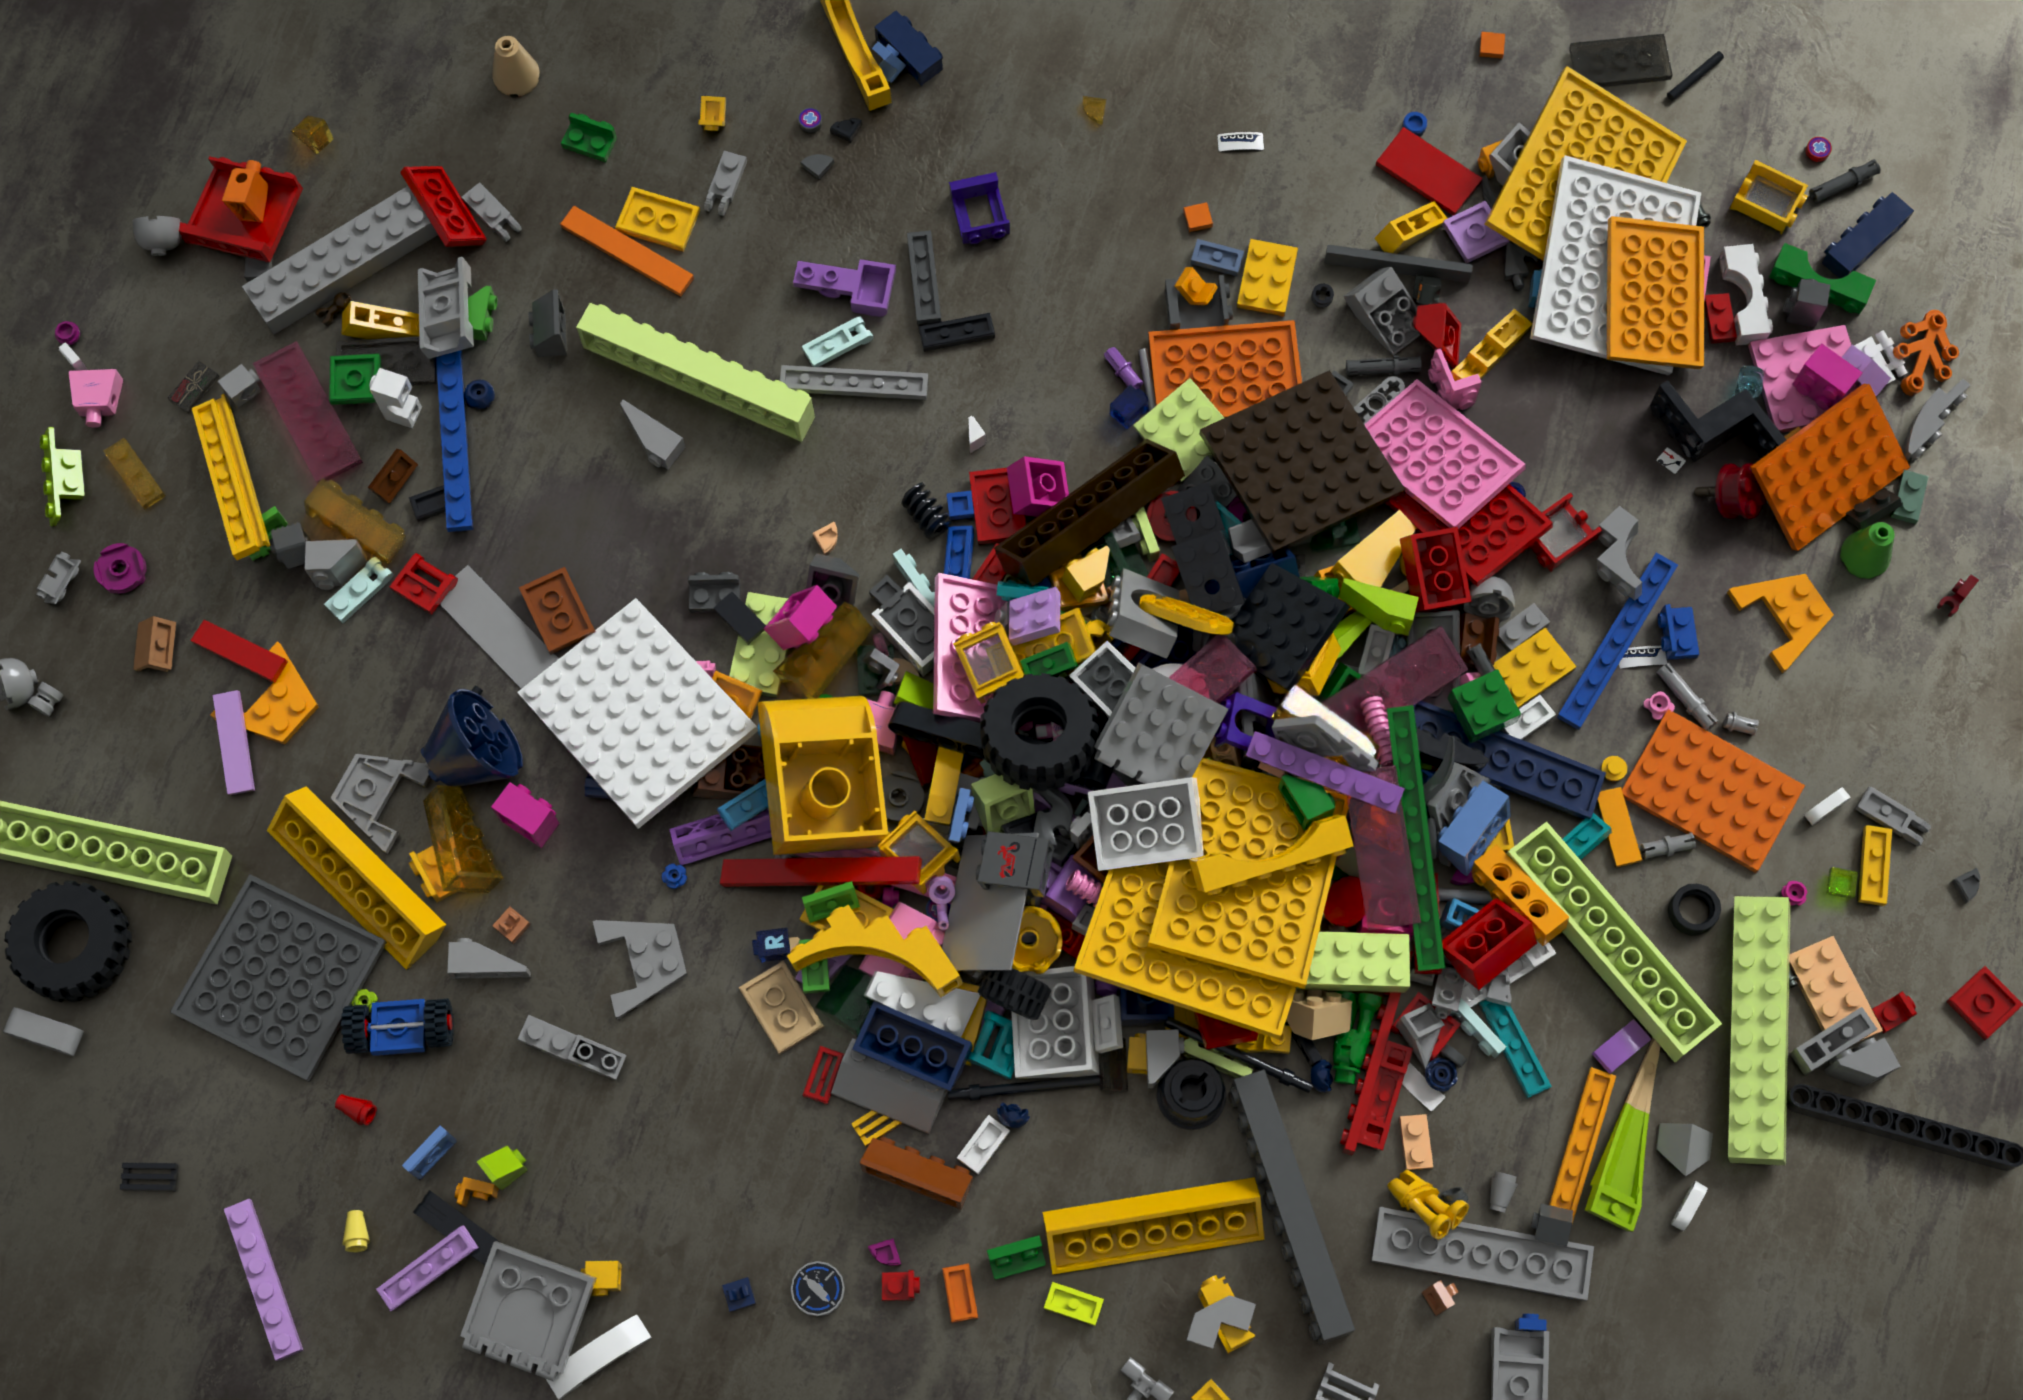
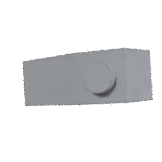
M622 400L620 404L623 413L645 450L648 460L656 467L663 466L669 470L686 448L683 437L625 400Z
M459 938L456 942H449L447 973L452 979L531 977V972L527 966L477 942H472V939Z
M1861 1007L1794 1049L1790 1055L1804 1076L1876 1031L1877 1027Z

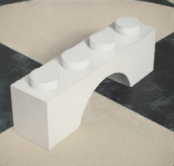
M1753 244L1724 247L1719 256L1723 280L1730 281L1739 286L1747 300V307L1738 312L1734 318L1737 333L1736 346L1767 339L1770 333H1772L1773 325L1772 320L1768 319L1767 316L1768 300L1767 297L1763 296L1764 280L1758 271L1759 255L1755 253Z

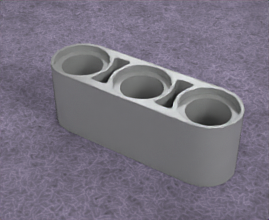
M13 1007L3 1029V1033L69 1056L75 1055L84 1034L83 1030L16 1007Z

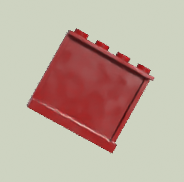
M209 156L208 160L214 168L188 224L180 222L179 232L182 235V239L186 243L270 263L303 187L292 173H279L268 167H262L259 174L268 184L263 223L240 221L222 199L232 170L235 168L245 169L246 162L236 163L225 157L215 158Z

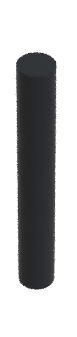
M1717 51L1668 92L1667 97L1674 101L1723 60L1724 55Z

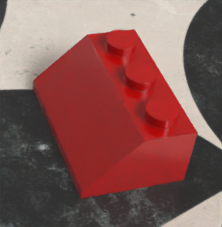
M1458 527L1412 534L1400 538L1410 595L1419 597L1415 613L1472 602Z
M1495 898L1444 938L1442 943L1444 955L1459 975L1476 989L1480 990L1537 944L1532 922L1498 898Z

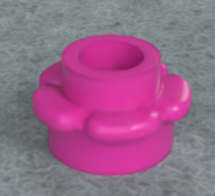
M1789 881L1786 886H1783L1781 894L1783 897H1789L1791 906L1795 904L1802 905L1806 901L1807 889L1801 882ZM1793 891L1797 893L1796 896L1792 895Z
M892 885L891 887H883L882 903L893 908L895 903L897 904L899 901V890H894Z

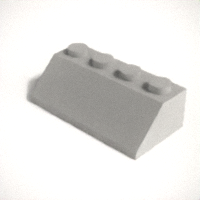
M852 1038L841 1061L831 1094L929 1134L948 1091L853 1051L852 1048L856 1039Z

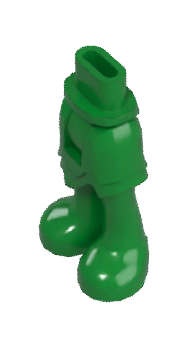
M1335 991L1340 993L1343 998L1352 1001L1350 1031L1338 1034L1335 1037L1333 1045V1062L1335 1064L1333 1065V1070L1336 1071L1334 1082L1354 1085L1356 1074H1360L1359 1068L1364 1061L1372 1036V1032L1369 1031L1375 1012L1381 1007L1383 999L1370 993H1359L1358 996L1348 991ZM1358 1008H1360L1357 1030H1355L1353 1026Z

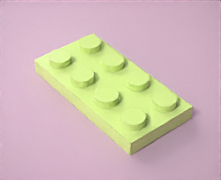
M748 592L745 605L767 625L788 599ZM763 631L749 645L738 635L729 676L763 690L761 695L778 698L788 649L783 650L766 631Z

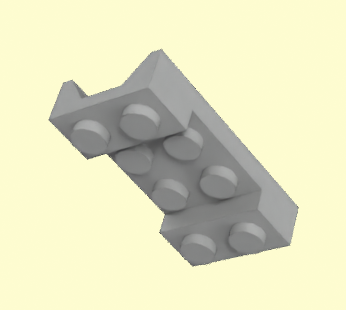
M463 257L457 259L455 268L436 273L424 268L418 269L420 349L428 359L474 347L473 326L469 322L468 288L472 287L471 267Z
M1500 1327L1492 1328L1490 1356L1492 1357L1491 1400H1548L1549 1331L1529 1332L1507 1330Z

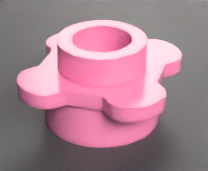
M1661 691L1652 695L1650 699H1645L1643 704L1646 709L1650 710L1652 718L1655 720H1661L1668 710L1673 712L1675 709L1674 704L1670 703L1669 697Z

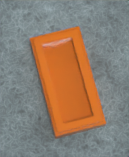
M969 1263L942 1268L951 1323L978 1319Z

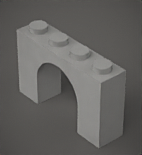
M1123 568L1120 576L1116 575L1110 588L1113 591L1109 599L1111 604L1108 613H1111L1107 625H1110L1109 636L1167 659L1177 639L1178 626L1143 611L1138 605L1140 597L1147 594L1156 596V599H1162V597L1166 596L1179 600V590Z

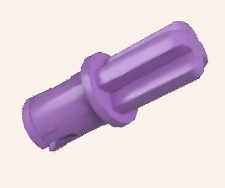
M1115 347L1109 348L1105 352L1104 357L1116 371L1115 375L1117 377L1120 376L1131 392L1138 390L1143 385V381L1131 368V362H1127Z

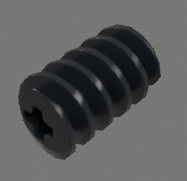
M921 482L905 493L901 504L904 508H908V514L913 516L915 523L919 524V529L925 531V537L931 539L943 534L951 526L952 521L945 522L949 514L947 512L939 514L943 506H933L937 499L936 497L928 499L931 491L926 490L922 492L926 484Z

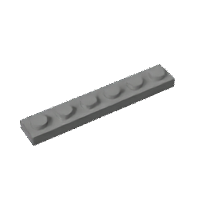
M781 365L780 381L795 391L799 389L813 394L927 400L928 373Z

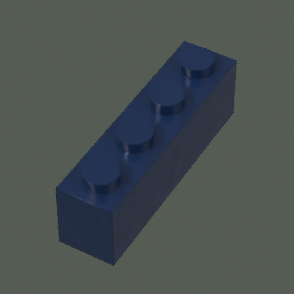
M1891 192L1886 198L1881 196L1872 206L1874 209L1870 213L1865 211L1856 221L1858 224L1854 228L1849 226L1840 236L1841 240L1838 243L1832 242L1824 251L1826 256L1822 264L1839 279L1846 277L1853 270L1856 271L1908 222L1914 210L1895 193Z

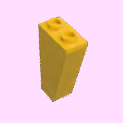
M1400 510L1397 511L1338 560L1330 571L1334 574L1335 578H1339L1338 582L1340 584L1346 578L1381 587L1402 553L1400 538L1412 535L1416 527Z

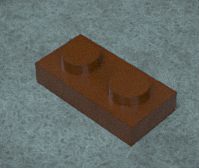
M396 449L368 486V489L385 503L390 504L418 464L401 449Z

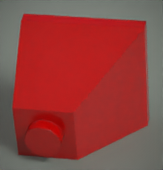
M1446 303L1417 306V315L1413 318L1415 330L1420 333L1434 350L1441 349L1446 362L1454 369L1458 366L1460 321Z

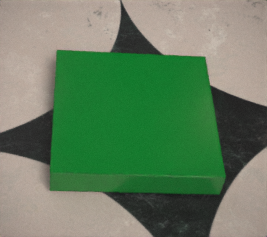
M380 354L330 356L329 402L331 405L376 403L369 384L371 378L377 375L379 368H381Z

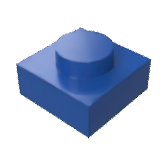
M971 491L946 493L950 520L974 517Z
M1522 1314V1318L1515 1320V1330L1529 1332L1546 1331L1547 1320L1539 1319L1538 1314Z

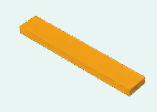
M1590 1067L1549 1201L1551 1206L1573 1210V1220L1616 1079V1075Z

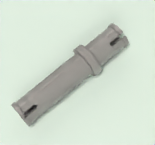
M1670 663L1662 666L1656 672L1687 708L1686 712L1689 715L1692 714L1705 731H1708L1709 728L1711 729L1718 723V720L1704 705L1705 701L1695 695Z

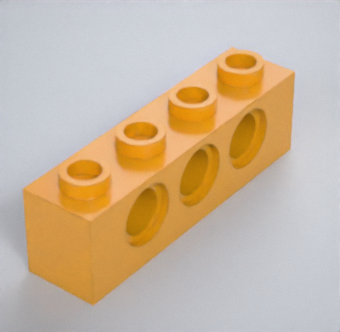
M1497 844L1473 862L1471 873L1474 881L1479 886H1484L1490 892L1492 899L1498 898L1532 922L1536 940L1542 946L1566 929L1569 916ZM1495 876H1501V877H1503L1505 880H1504V881H1499V880L1495 879L1494 877H1495ZM1519 894L1523 899H1516L1512 895ZM1536 912L1542 917H1534L1530 913Z

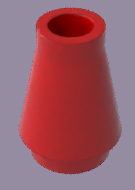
M341 1094L335 1102V1108L343 1112L358 1125H369L377 1112V1107L373 1105L371 1100Z

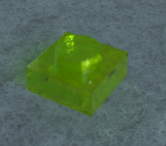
M1831 867L1829 869L1826 894L1853 899L1856 893L1858 872Z

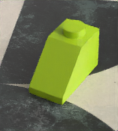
M508 1146L477 1161L492 1183L500 1190H504L527 1171L523 1165L527 1161L518 1149L512 1151Z

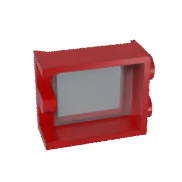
M1571 493L1542 512L1553 522V528L1528 547L1535 552L1538 562L1543 567H1547L1550 572L1597 540L1602 531L1600 527L1592 530L1586 523L1588 519L1587 513L1584 510L1577 513L1570 502L1573 495Z

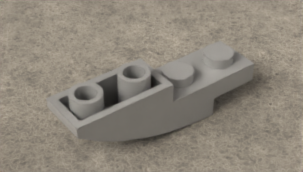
M1962 379L1947 394L1938 388L1922 407L1910 426L1904 442L1903 453L1907 462L1911 458L1914 460L1918 459L1926 450L1923 446L1928 442L1933 444L1942 435L1940 429L1945 424L1943 420L1951 413L1949 408L1953 404L1959 406L1968 396L1965 392L1970 384L1966 380Z
M528 1015L517 1039L541 1050L545 1054L614 1080L617 1079L627 1056L531 1015Z

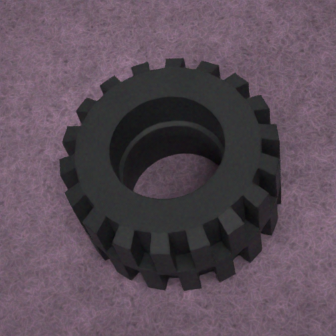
M1012 968L1011 971H987L978 993L983 998L1031 1020H1038L1051 993V989L1043 982Z

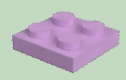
M1486 201L1444 220L1442 224L1466 264L1507 245L1509 239L1484 225L1491 211Z
M1057 587L1010 601L1009 641L1013 646L1060 632V591Z

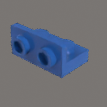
M1665 604L1661 612L1658 613V626L1663 629L1664 637L1661 638L1662 651L1666 652L1667 660L1697 658L1699 656V648L1692 607L1671 608L1670 604Z

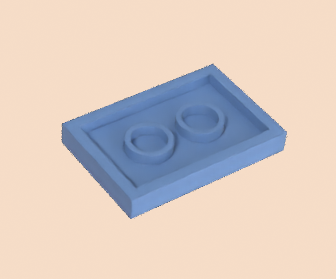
M959 788L957 791L947 841L957 844L960 842V839L966 838L969 823L964 822L965 814L971 812L974 797L969 796V789Z

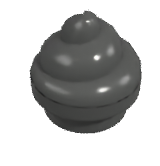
M1462 1187L1450 1188L1442 1193V1201L1450 1206L1457 1200H1463L1468 1203V1195L1463 1191Z

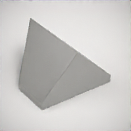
M1430 1003L1403 1015L1396 1024V1027L1409 1046L1413 1048V1052L1426 1069L1440 1030L1445 1025L1441 1018L1437 1017Z
M1660 1123L1656 1150L1686 1177L1710 1160L1713 1133L1694 1124Z

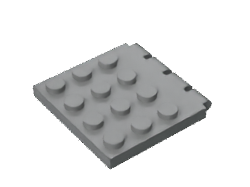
M1138 663L1094 745L1098 749L1094 759L1109 767L1114 765L1115 770L1131 778L1136 776V780L1143 784L1190 778L1195 773L1228 708Z
M493 1242L460 1335L465 1338L462 1348L481 1354L484 1346H488L485 1353L486 1357L506 1364L509 1356L512 1355L510 1366L529 1373L533 1371L535 1364H537L538 1367L535 1375L554 1382L557 1373H563L597 1278L503 1243Z

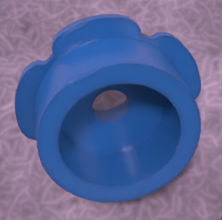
M669 864L665 867V872L662 873V881L671 889L679 888L686 883V869L682 865ZM677 874V877L673 878L672 875Z

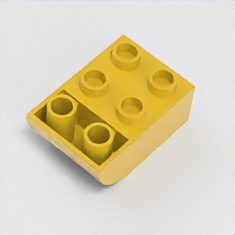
M864 696L758 702L773 855L876 848L888 835L877 732L873 713L867 699Z

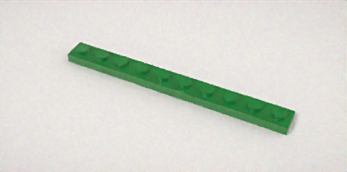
M1414 706L1387 708L1395 781L1397 786L1405 788L1398 806L1418 971L1443 969L1446 967Z

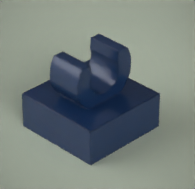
M748 1277L722 1285L730 1313L756 1305Z

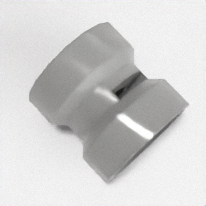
M41 682L37 688L38 693L36 696H32L27 704L49 717L54 711L53 706L55 703L60 702L64 695L52 686Z

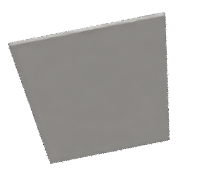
M1015 833L1014 835L1038 837L1039 833ZM968 835L963 845L955 883V896L952 899L948 917L949 927L945 931L942 950L957 971L1012 970L1028 889L989 885V890H984L978 880H976V869L982 862L981 845L982 841L986 840L987 835Z

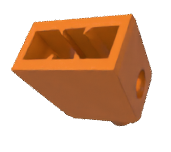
M248 160L245 169L235 168L232 170L222 201L240 221L263 223L268 184L259 174L261 163L254 160Z

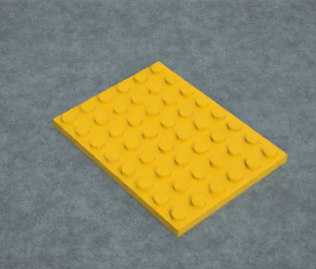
M1566 66L1546 101L1484 225L1544 261L1561 159L1565 155L1667 183L1687 141Z
M1202 758L1193 777L1197 778L1200 799L1203 855L1216 852L1237 860L1268 858L1289 848L1307 831L1302 829L1278 789L1281 778ZM1325 790L1326 793L1332 795L1335 801L1333 815L1347 816L1351 797ZM1330 854L1321 856L1322 861L1314 864L1302 862L1296 864V869L1282 872L1279 869L1273 871L1272 876L1261 880H1257L1256 877L1247 879L1248 883L1246 885L1234 888L1232 885L1222 887V892L1214 895H1207V892L1197 891L1189 862L1190 859L1170 861L1147 947L1305 989L1337 856L1331 857Z
M1170 861L1108 870L1074 967L1075 973L1280 1040L1296 990L1295 986L1147 947Z

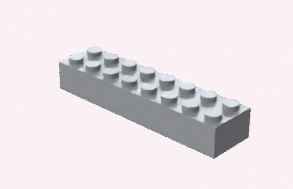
M407 186L244 284L242 288L268 328L275 335L334 299L336 294L349 290L438 234L411 189Z

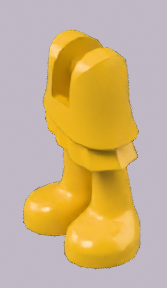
M1407 1169L1400 1173L1399 1179L1394 1178L1387 1185V1188L1398 1200L1401 1207H1405L1407 1210L1413 1209L1429 1226L1430 1234L1437 1240L1444 1238L1448 1234L1449 1229L1454 1230L1469 1210V1205L1463 1200H1457L1451 1206L1437 1197L1439 1194L1437 1188H1434L1432 1184L1422 1180ZM1425 1205H1428V1206H1429L1432 1210H1434L1438 1215H1436L1435 1213H1433V1212H1432L1430 1209H1428Z

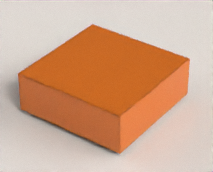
M1481 32L1479 57L1503 59L1505 34Z
M1207 202L1183 208L1189 232L1213 227Z

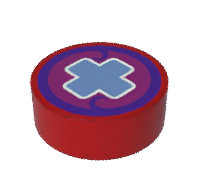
M1814 137L1806 146V155L1812 161L1822 162L1831 153V143L1824 137Z

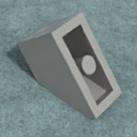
M1146 1030L1148 1088H1154L1167 1071L1179 1061L1180 1053H1184V1037H1179V1030Z

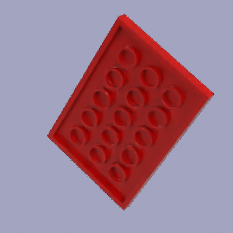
M1510 484L1458 529L1466 575L1477 587L1553 528V522ZM1406 492L1385 502L1395 512L1400 510L1416 527L1415 531L1418 533L1449 528Z

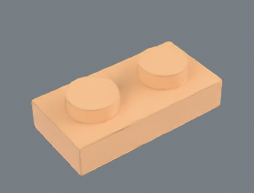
M1427 1114L1400 1116L1399 1123L1405 1170L1432 1169L1433 1160Z

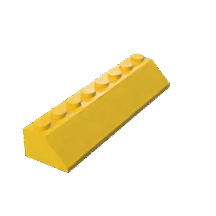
M307 786L284 796L267 832L368 932L386 940L385 949L406 970L409 969L437 942L446 924Z
M1255 1177L1042 1212L1052 1275L1265 1240L1261 1197Z

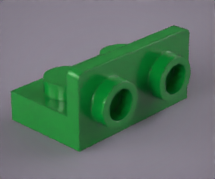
M570 113V125L562 139V148L606 163L617 140L614 127L605 121L598 122L592 120L584 114Z
M1039 1235L987 1250L995 1280L1046 1265Z

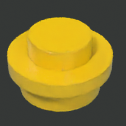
M1609 756L1603 761L1601 771L1606 773V779L1619 781L1627 773V764L1618 756Z

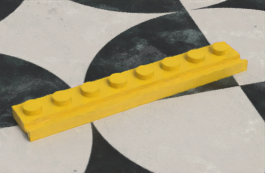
M222 394L220 399L215 400L213 398L193 407L192 412L231 552L236 560H240L260 551V547L265 545L269 547L271 545L229 399L225 394Z

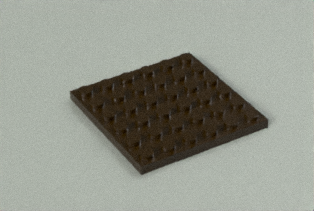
M1330 370L1200 429V436L1273 555L1404 494L1405 491L1402 483Z

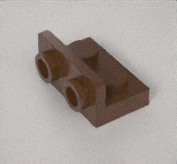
M1466 612L1460 614V664L1477 669L1466 651L1481 643L1492 665L1495 664L1497 637L1499 635L1498 617L1494 616L1485 619Z

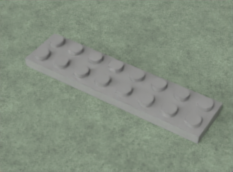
M1379 1207L1371 1262L1586 1302L1588 1300L1594 1246L1568 1242L1566 1247L1536 1240L1535 1235L1461 1222L1454 1230L1449 1229L1448 1234L1444 1238L1437 1240L1430 1234L1429 1226L1418 1214Z

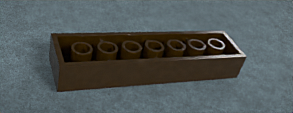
M1149 439L1141 442L997 545L994 549L1004 572L1031 587L1042 582L1053 571L1060 569L1064 563L1079 555L1082 550L1100 540L1111 529L1118 527L1122 521L1136 514L1140 508L1155 500L1158 495L1173 487L1180 479L1185 477L1177 453Z

